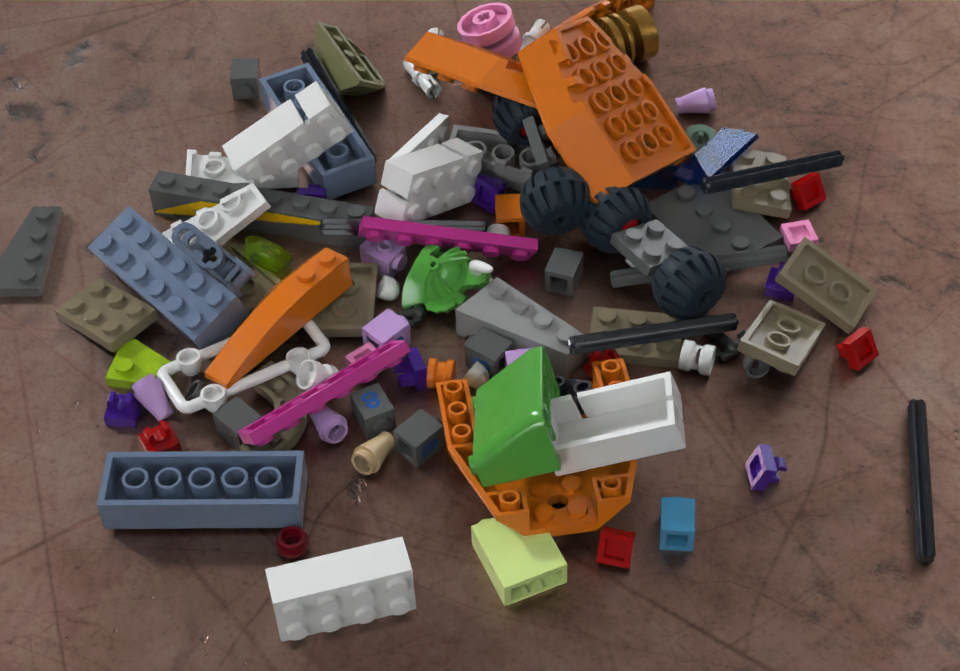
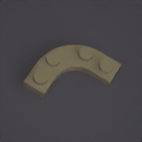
M270 360L262 367L257 369L255 372L267 368L271 365H274L275 363ZM288 373L252 387L269 401L274 409L303 393V390L296 384V380ZM308 414L301 417V422L294 428L285 431L281 429L273 434L274 439L269 443L259 447L243 443L239 446L240 451H290L305 431Z

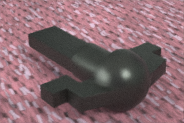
M414 305L411 309L394 312L397 315L404 316L408 320L411 329L415 325H420L426 316V311L421 305Z
M743 330L737 334L739 340H732L723 332L708 334L711 339L725 349L723 352L716 351L715 361L719 358L725 361L740 356L742 352L738 351L737 348L746 331Z

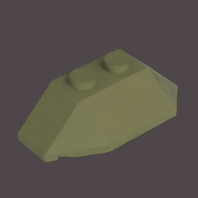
M321 22L316 23L314 51L341 96H345V94L360 96L385 88L387 83L366 54L352 40L343 35L344 32L338 26Z

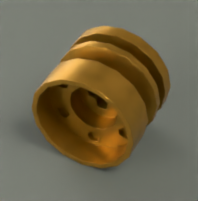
M634 5L620 10L618 14H609L607 17H600L595 20V23L613 40L612 43L632 60V64L633 62L638 63L651 59L657 55L659 50L658 32L651 15L643 6Z

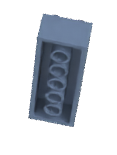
M309 62L259 79L262 102L268 113L291 99L304 121L307 120L308 117L295 95L315 81L319 83L335 103L336 101ZM348 119L347 121L353 132L342 141L322 152L319 157L303 165L314 184H320L321 188H326L327 199H333L377 183L375 158Z
M130 206L87 247L109 270L150 306L155 308L160 315L199 349L226 339L251 314L231 291L177 248L174 243Z
M304 451L107 452L97 508L104 529L285 528L288 526L303 528L308 479Z

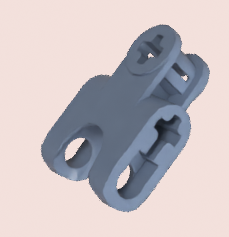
M183 222L175 227L171 239L176 247L216 277L217 281L240 298L243 295L240 290L251 277L257 278L258 274L236 256H232L194 225ZM189 230L187 233L184 234L182 240H180L181 234L184 231ZM196 237V241L190 246L191 239ZM212 254L217 257L215 262L210 259Z

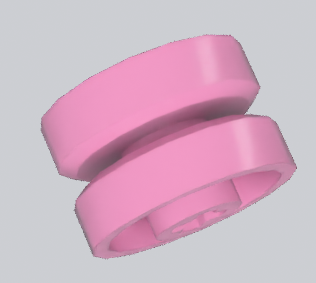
M495 2L480 5L468 11L457 24L461 41L512 58L522 46L519 28L515 25L514 14L507 4Z

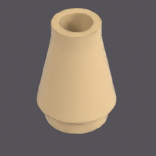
M382 431L376 437L356 447L351 457L354 468L363 475L378 472L390 450L395 446L394 437L389 432Z

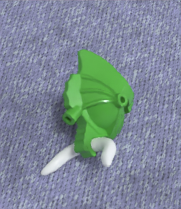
M427 244L416 258L405 280L402 292V307L405 310L413 308L414 305H425L428 312L448 314L449 311L457 309L458 305L461 306L469 299L468 296L464 295L466 290L482 289L493 281L491 278L493 267L480 260L471 261V257H467V252L465 250L460 251L458 246L442 253L439 252L441 249L439 246Z

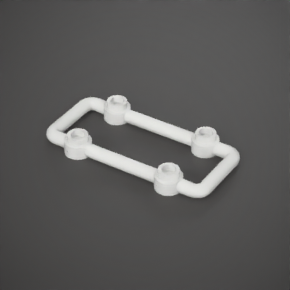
M311 319L303 328L317 346L311 349L303 347L293 348L286 354L285 360L241 378L229 389L219 384L207 385L201 390L199 397L190 401H186L171 375L180 371L186 376L198 374L201 370L202 362L217 356L231 337L200 350L195 348L181 350L176 355V360L163 365L158 370L157 378H160L165 392L178 411L191 414L206 408L209 412L214 413L221 405L227 403V398L289 371L296 375L298 366L305 359L316 360L325 356L330 350V343Z

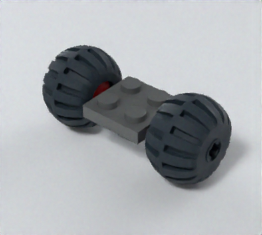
M497 95L492 107L494 127L500 136L509 143L517 146H531L536 165L540 170L536 175H532L522 188L520 194L522 216L531 228L541 234L560 235L576 229V227L582 224L584 215L589 213L590 190L587 182L579 173L569 167L562 166L560 161L557 162L556 155L559 152L555 149L545 131L538 109Z
M632 185L621 188L616 186L606 188L609 193L608 195L600 191L594 196L598 200L597 204L589 200V213L584 215L580 225L584 237L592 247L602 252L621 253L647 277L655 275L652 281V290L655 301L664 313L680 320L699 318L707 314L717 304V301L721 299L726 288L727 278L724 267L717 256L704 248L687 246L658 219L651 221L650 205L638 188Z

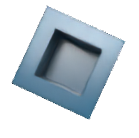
M679 496L661 497L659 550L693 551L695 499Z

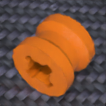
M437 358L429 359L427 388H436V382L455 380L456 360L449 359L446 362H441Z

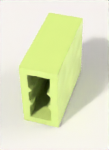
M495 518L483 519L471 526L472 546L504 606L567 583V562L550 533L524 536L496 521Z

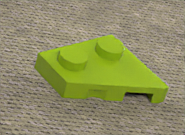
M132 338L118 349L105 377L107 386L132 389L133 384L153 373L157 379L158 370L171 361L137 339Z

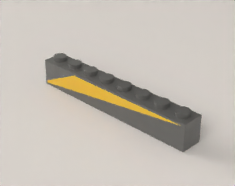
M159 171L148 190L154 214L188 220L197 215L196 211L204 207L212 208L220 204V199L247 185ZM257 187L271 207L242 230L360 250L359 246L366 240V237L323 236L319 229L320 220L322 218L362 219L364 216L375 217V207Z

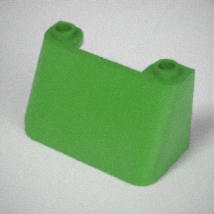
M544 346L531 348L480 386L476 391V396L472 397L475 412L473 455L468 457V462L472 475H478L482 487L561 470V459L559 454H556L552 442L556 440V435L551 423V399L560 397V389Z

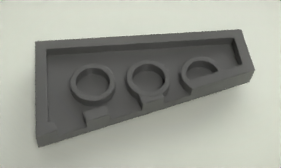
M43 206L31 209L0 258V297H42L63 218L61 206Z

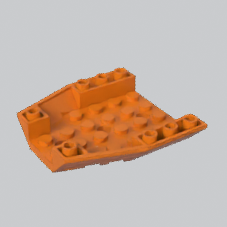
M587 15L552 29L521 49L517 55L548 137L567 166L579 173L587 182L590 190L589 200L597 204L598 200L594 196L600 191L608 195L609 193L606 190L608 187L616 186L621 188L631 186L672 164L677 166L690 159L697 149L651 79L645 73L642 74L631 63L632 60L626 54H623L612 43L613 40Z
M428 31L405 56L404 61L414 64L413 70L429 75L431 70L438 73L437 79L451 84H453L454 79L462 82L461 88L475 93L478 92V89H482L537 109L520 61L470 43Z
M623 358L592 362V381L590 382L593 389L630 381ZM467 378L436 382L448 453L496 521L524 536L550 533L552 537L597 531L631 502L638 459L556 476L554 472L482 487L478 475H472L468 462V457L473 455L475 412L472 404L473 396L470 395ZM586 414L582 415L583 419L587 418ZM561 503L566 506L560 509L553 508L551 505Z

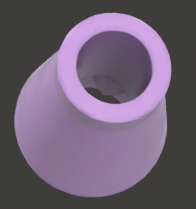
M703 87L680 98H675L678 114L710 113V110L716 109L712 88L706 89Z
M153 373L141 378L132 385L131 388L135 392L133 394L134 397L155 416L158 422L165 420L174 413L160 378L156 379Z
M326 407L316 414H309L321 440L335 444L346 437L348 433L346 418L331 408Z

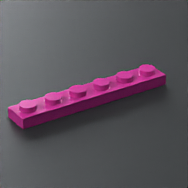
M370 216L362 218L358 236L366 237V240L371 242L391 240L401 246H411L413 243L422 244L424 247L427 244L436 245L440 248H454L458 246L460 251L465 250L467 253L471 251L482 252V255L486 257L505 255L511 256V259L516 261L528 260L538 250V239Z
M391 340L241 429L238 431L242 442L256 445L257 447L263 446L274 439L273 434L281 429L285 431L297 426L301 422L300 418L306 414H316L327 407L326 402L334 397L335 399H340L352 392L351 387L359 382L364 384L375 379L378 376L376 372L384 367L388 369L402 362L401 357L411 352L406 340Z

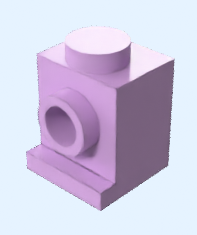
M365 240L359 246L361 263H378L379 275L382 277L386 275L393 278L407 264L406 246L398 245L395 241L371 242Z

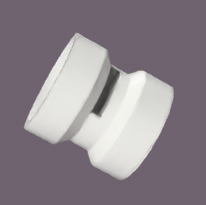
M685 339L680 353L678 369L684 371L694 369L699 374L710 376L715 360L716 346L709 344L699 346L695 341Z
M305 359L296 371V384L299 388L307 391L339 371L333 365L321 364L316 360Z

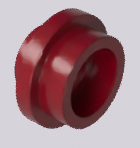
M298 526L283 528L276 538L277 551L286 558L300 557L307 552L310 546L307 533Z

